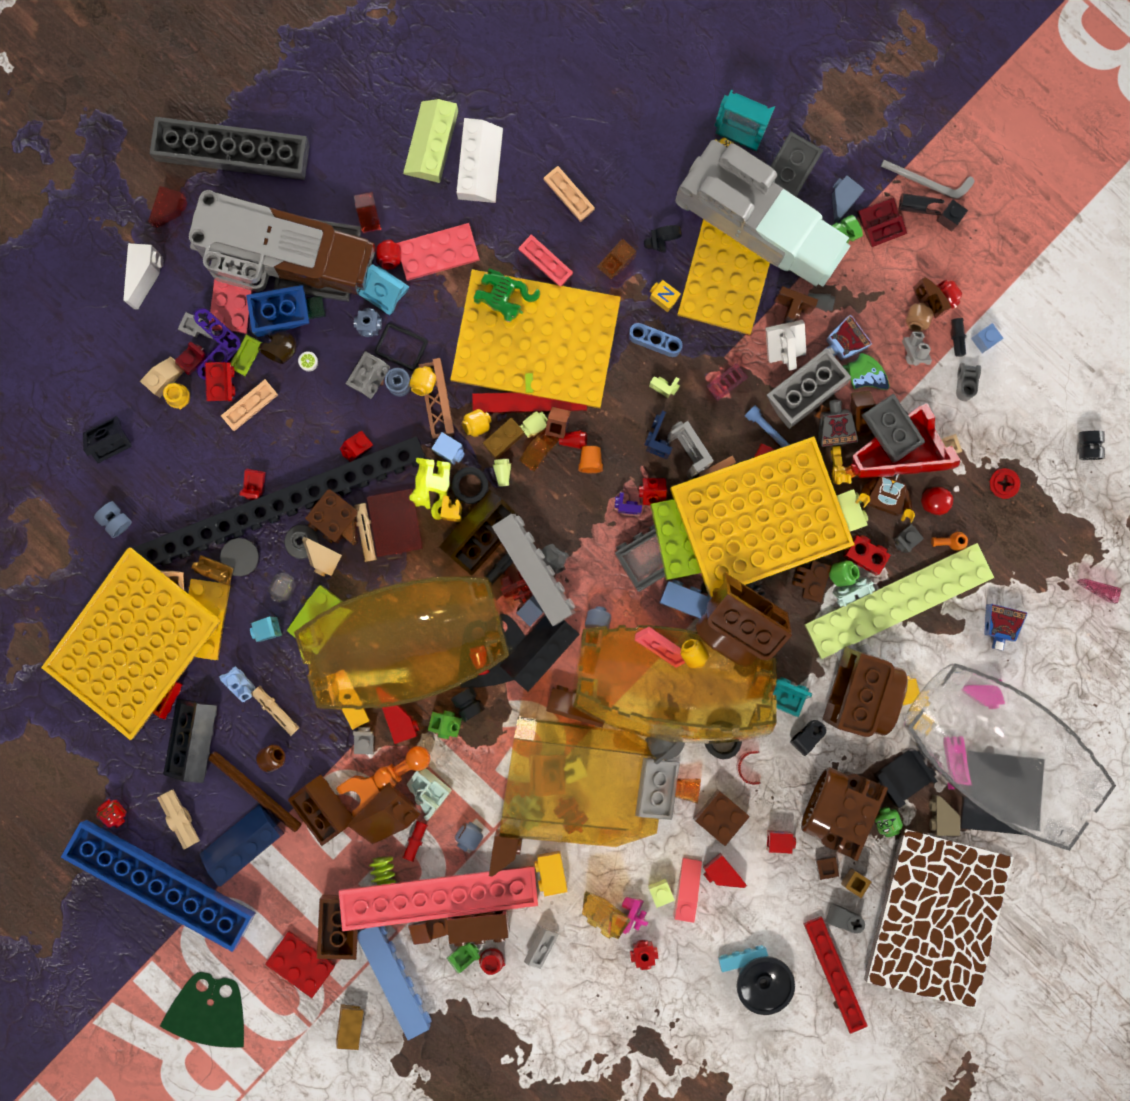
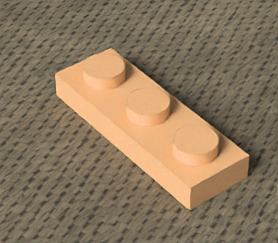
M559 166L544 177V181L580 222L595 210V207Z
M263 380L223 413L221 417L235 431L277 397L278 394L266 380Z

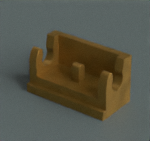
M341 1004L336 1037L337 1049L359 1050L364 1012L363 1009H360V1006Z

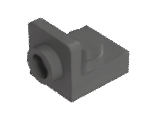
M912 524L893 538L896 542L894 543L895 547L901 553H909L913 547L924 539Z

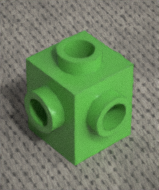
M444 710L443 713L432 712L428 731L437 733V737L449 739V736L458 737L462 718L455 717V713Z

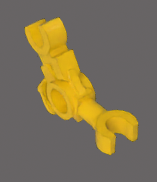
M833 446L831 450L833 461L832 481L836 485H840L842 482L851 484V475L846 474L845 467L842 466L840 446Z

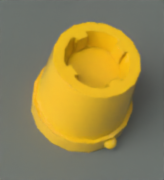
M168 384L163 390V396L167 404L181 410L191 399L189 390L182 384Z

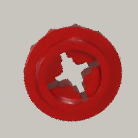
M1003 468L997 470L992 474L989 481L990 490L994 493V496L1001 499L1015 496L1020 489V479L1010 469ZM1005 478L1006 483L1011 485L1003 490V486L998 484V482L1003 481Z

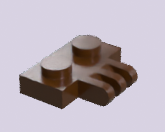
M816 561L811 562L810 569L797 566L796 570L803 572V574H795L794 578L801 579V582L793 581L792 585L804 588L801 598L821 603L831 566Z

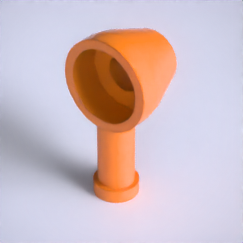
M954 532L949 538L932 537L931 545L932 547L949 545L952 550L961 551L967 547L968 537L962 532ZM959 537L963 539L962 544L958 542Z

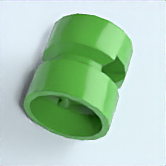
M853 215L842 219L841 224L835 223L831 225L849 237L846 242L848 244L849 240L853 242L863 236L862 228Z

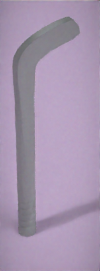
M883 160L881 167L891 170L952 199L962 197L975 182L973 177L970 176L960 188L953 190L889 161Z

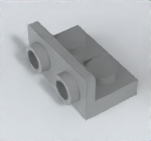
M364 352L346 385L372 399L388 373L390 366L381 359Z

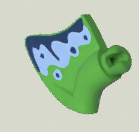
M860 353L857 360L847 363V365H842L851 376L850 380L853 389L874 387L888 390L890 387L884 369L869 355Z

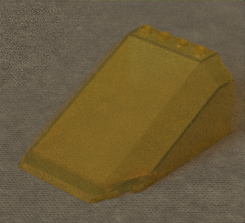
M519 714L499 835L618 847L657 834L659 819L637 817L635 812L643 758L656 759V757L651 754L648 743L631 731L601 728L593 725Z

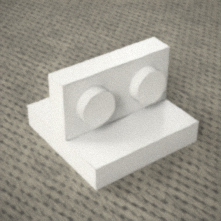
M798 320L766 327L767 359L769 363L782 360L783 364L787 365L789 371L797 369L796 357L806 355L804 321Z

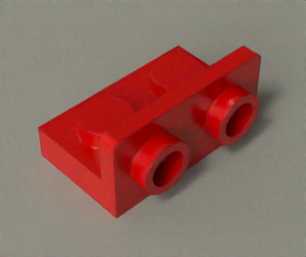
M205 362L206 401H232V397H235V386L231 382V378H234V366H231L230 362Z

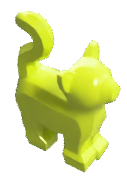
M416 458L419 470L415 478L416 487L409 498L416 507L425 506L427 509H430L429 491L438 493L440 498L432 505L431 514L434 519L441 520V514L438 513V509L442 506L443 496H447L450 487L451 463L437 461L438 472L433 474L434 460Z

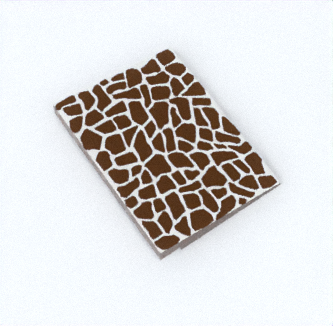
M902 827L864 980L867 983L976 1009L1014 857Z

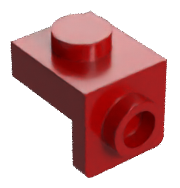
M361 430L344 441L340 451L345 459L352 462L370 450L373 444Z
M246 469L240 496H244L248 500H255L264 494L266 472Z

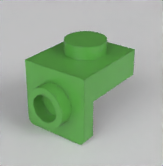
M466 942V945L459 946L446 959L459 974L472 962L481 957L478 954V948L473 943Z

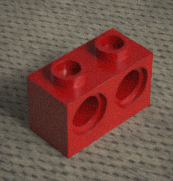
M855 536L853 538L854 545L847 548L843 557L875 576L880 575L891 556L887 553L888 550L881 545L875 546L871 544V540L866 536ZM857 544H860L863 547V553L861 555L856 553L855 547ZM873 554H877L880 557L878 564L873 563Z

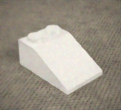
M128 243L124 301L133 309H139L159 276L160 268L163 267V256L152 245Z

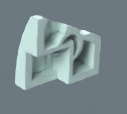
M426 768L422 771H416L407 783L410 792L415 796V802L417 805H421L426 821L434 815L452 791Z

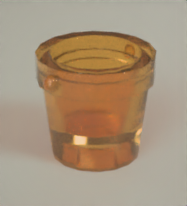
M678 778L675 798L698 804L701 779Z

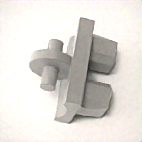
M913 331L910 337H904L902 340L907 351L905 359L908 364L917 366L920 363L930 365L932 362L929 355L931 349L929 345L923 342L925 337L923 332Z

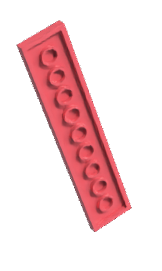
M534 866L502 869L493 877L489 876V871L339 890L342 931L538 906Z

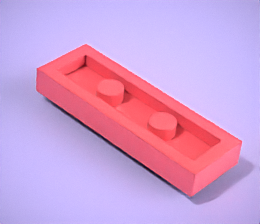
M532 234L518 248L522 254L560 287L573 275V272Z
M647 627L635 634V641L675 668L685 664L680 654L681 648L652 628Z

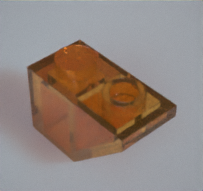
M622 238L600 262L597 268L612 280L636 257L637 251Z
M546 428L528 445L519 461L533 471L543 463L559 441L558 437L545 435Z

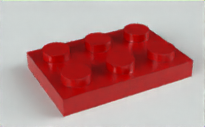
M288 931L265 963L266 966L310 998L314 997L336 966L329 959H317V951L290 931Z

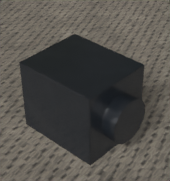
M952 200L939 216L937 222L952 232L968 210L955 200Z

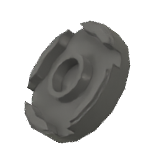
M236 538L226 543L220 556L222 564L233 568L232 575L246 576L252 573L258 566L260 558L259 551L254 543L242 538Z

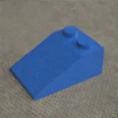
M303 285L246 295L252 333L257 337L269 335L273 331H286L310 323Z

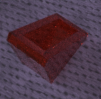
M373 192L355 195V205L362 232L381 229Z

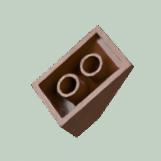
M388 783L347 825L368 842L375 844L408 828L421 813L408 797Z

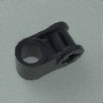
M811 720L791 739L790 743L803 756H806L825 736L826 726L818 720ZM814 726L819 727V733L814 732Z

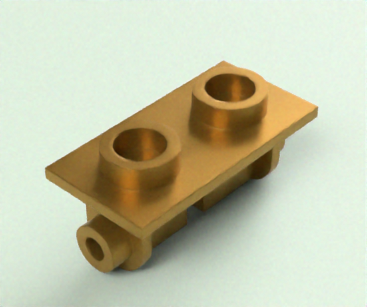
M200 555L199 562L192 564V569L195 573L230 586L233 573L232 567Z

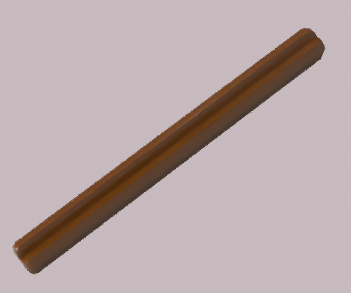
M216 751L209 756V761L293 832L298 831L302 824Z

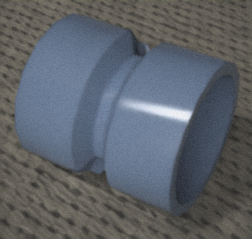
M393 368L388 371L385 376V384L390 393L398 397L407 395L411 391L408 373L401 368Z
M111 501L97 511L94 519L101 526H106V532L112 538H115L122 534L132 521L124 513L120 514L121 509Z

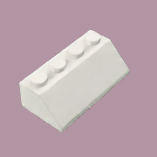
M464 118L457 184L458 199L496 203L503 128L484 120Z

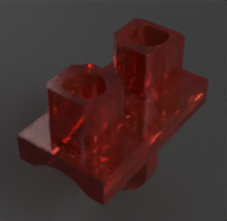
M520 572L517 573L520 579L518 582L513 583L510 576L502 578L501 591L505 599L512 596L514 601L522 599L523 603L527 602L525 597L532 593Z

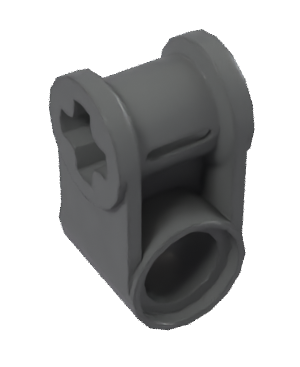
M960 363L957 373L956 395L961 401H968L977 394L981 375L980 365L974 367ZM964 387H967V388L970 389V392H971L970 395H967V394L964 392V389H963Z
M831 904L825 920L826 923L856 934L861 933L865 929V921L860 915L839 905ZM857 919L859 925H854L853 927L851 922Z

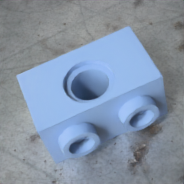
M444 433L440 434L432 447L436 455L453 465L456 462L459 463L465 454L462 444Z

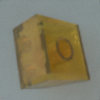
M588 891L584 893L582 914L588 918L586 922L595 928L598 926L601 929L600 933L605 937L619 939L631 919L605 898Z

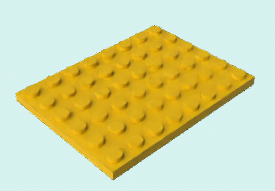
M472 269L451 381L600 408L621 297L505 276L516 281H522L527 285L528 292L531 295L537 289L540 290V297L534 302H528L521 296L520 289H515L508 303L520 305V310L523 311V314H518L511 322H506L501 312L492 310L483 302L479 305L474 302L473 297L477 290L491 293L493 286L491 284L484 285L481 282L484 274H488V272ZM526 373H533V381L531 382L533 393H526Z
M815 437L670 488L710 597H713L715 588H720L723 585L724 573L729 574L746 585L854 545Z
M128 548L41 668L129 740H132L206 643L221 620L135 550Z

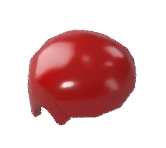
M935 486L925 490L922 494L921 503L925 511L934 515H943L952 508L953 495L944 487Z

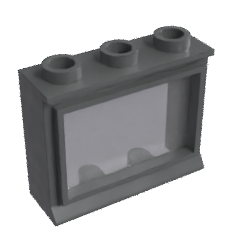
M655 525L649 527L650 532L645 535L641 532L634 536L632 543L627 545L624 542L616 547L617 552L614 553L637 592L665 577Z

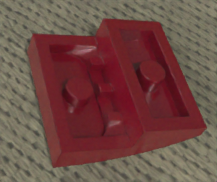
M894 197L857 211L871 247L908 234L903 217L899 215Z

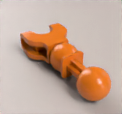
M422 746L412 747L407 752L406 759L396 766L390 764L387 767H381L371 777L355 775L339 785L336 790L339 794L354 791L360 796V805L352 811V816L355 817L388 783L395 787L402 780L401 776L408 771H422L427 768L431 759L430 753Z

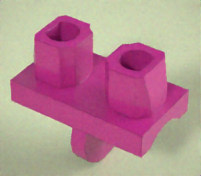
M625 897L621 907L629 910V915L626 917L618 913L613 922L621 928L620 932L624 934L629 933L634 921L636 923L633 928L638 931L641 924L644 926L648 925L649 922L644 919L647 912L642 910L640 915L637 916L644 902L643 900Z

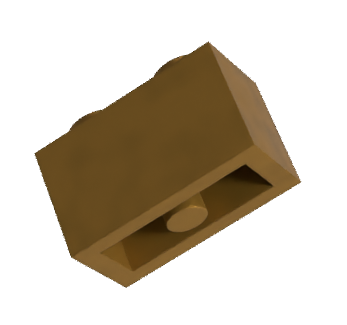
M511 417L487 438L483 445L495 459H498L525 434Z

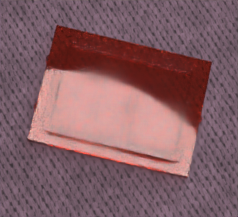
M412 489L367 497L377 557L423 549L416 507L409 498L413 492Z

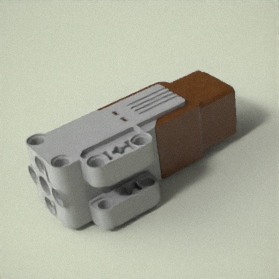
M211 190L201 193L189 232L190 248L198 251L203 257L204 266L216 281L255 292H261L266 288L270 275L317 289L329 287L358 295L360 290L365 291L366 273L373 263L376 252L374 243L369 242L368 239L336 231L327 223L273 208L269 209L266 206L215 193ZM260 279H262V280H261V283H260L259 285H257V286L252 285V284L257 283L258 281H260Z

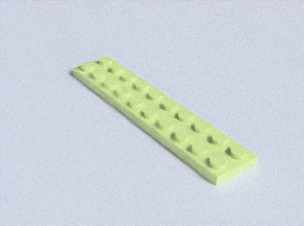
M978 543L882 587L872 592V594L847 604L846 607L842 606L804 625L820 659H824L851 644L862 641L991 580L994 576Z

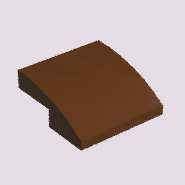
M922 278L913 287L919 302H928L933 310L935 319L952 308L943 292L928 278Z

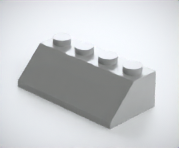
M826 348L768 393L767 397L777 415L790 429L849 383L851 376Z

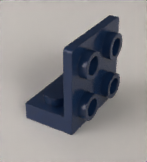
M662 411L661 415H656L651 427L654 429V432H649L644 445L648 446L646 452L667 460L672 447L666 441L660 439L658 442L655 441L666 413Z

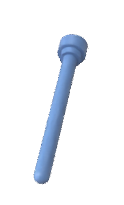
M756 405L744 415L749 421H756L782 448L790 445L761 417L760 409Z

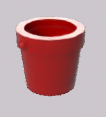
M496 948L485 949L480 955V967L488 975L498 973L506 965L503 953Z

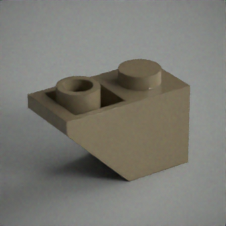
M932 795V799L929 801V809L932 811L929 827L932 833L937 836H960V815L941 796Z

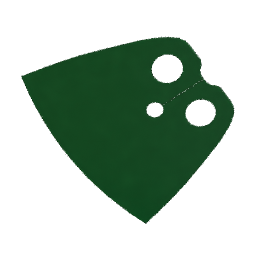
M205 972L194 974L171 1004L160 1027L181 1038L199 1044L227 1048L244 1047L243 1009L237 982L229 978L214 979L211 974ZM201 979L208 982V989L204 992H200L196 988V983ZM224 985H228L232 989V994L227 998L220 995V988ZM212 998L214 1004L209 1006L207 1001Z

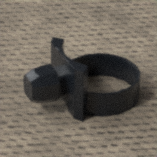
M670 225L651 230L652 237L644 240V247L665 253V241L676 240L682 237L681 227Z

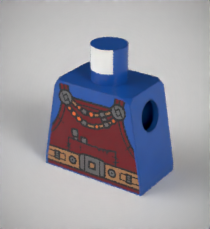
M986 604L984 634L994 637L992 649L1003 651L1005 641L1015 642L1017 640L1027 612L995 604Z

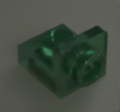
M322 296L306 299L309 319L326 316Z

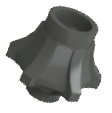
M554 544L547 545L541 550L545 556L544 562L547 566L550 565L555 574L565 569L564 565L569 557L568 553L560 551Z

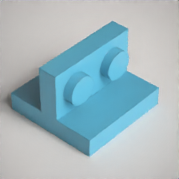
M372 264L366 273L365 291L360 290L359 295L388 315H391L397 302L407 293L409 286L380 266L376 267Z

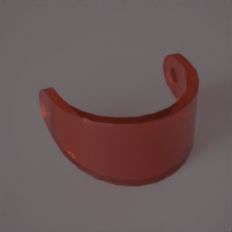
M760 751L745 752L737 761V773L748 784L757 785L761 784V782L744 779L741 774V763L749 754L760 753Z

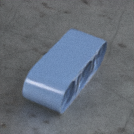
M636 323L630 328L629 339L635 344L669 357H676L681 352L682 341L673 335L641 323ZM636 329L641 330L643 335L635 337L633 331ZM657 336L661 342L653 344L650 338ZM675 343L678 346V350L671 351L668 345Z

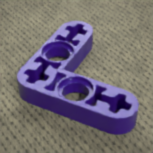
M198 308L193 313L194 321L218 342L197 366L198 376L205 380V374L201 375L203 373L201 369L205 368V362L209 359L211 362H216L213 359V355L216 352H222L224 359L221 362H227L240 348L241 342L231 330L207 309ZM199 313H207L205 317L211 322L207 329L205 326L208 324L205 321H198ZM220 325L222 327L221 334L214 335L212 327ZM227 331L229 332V334H227L226 336L229 339H236L234 341V343L236 344L234 347H227L229 343L223 338Z

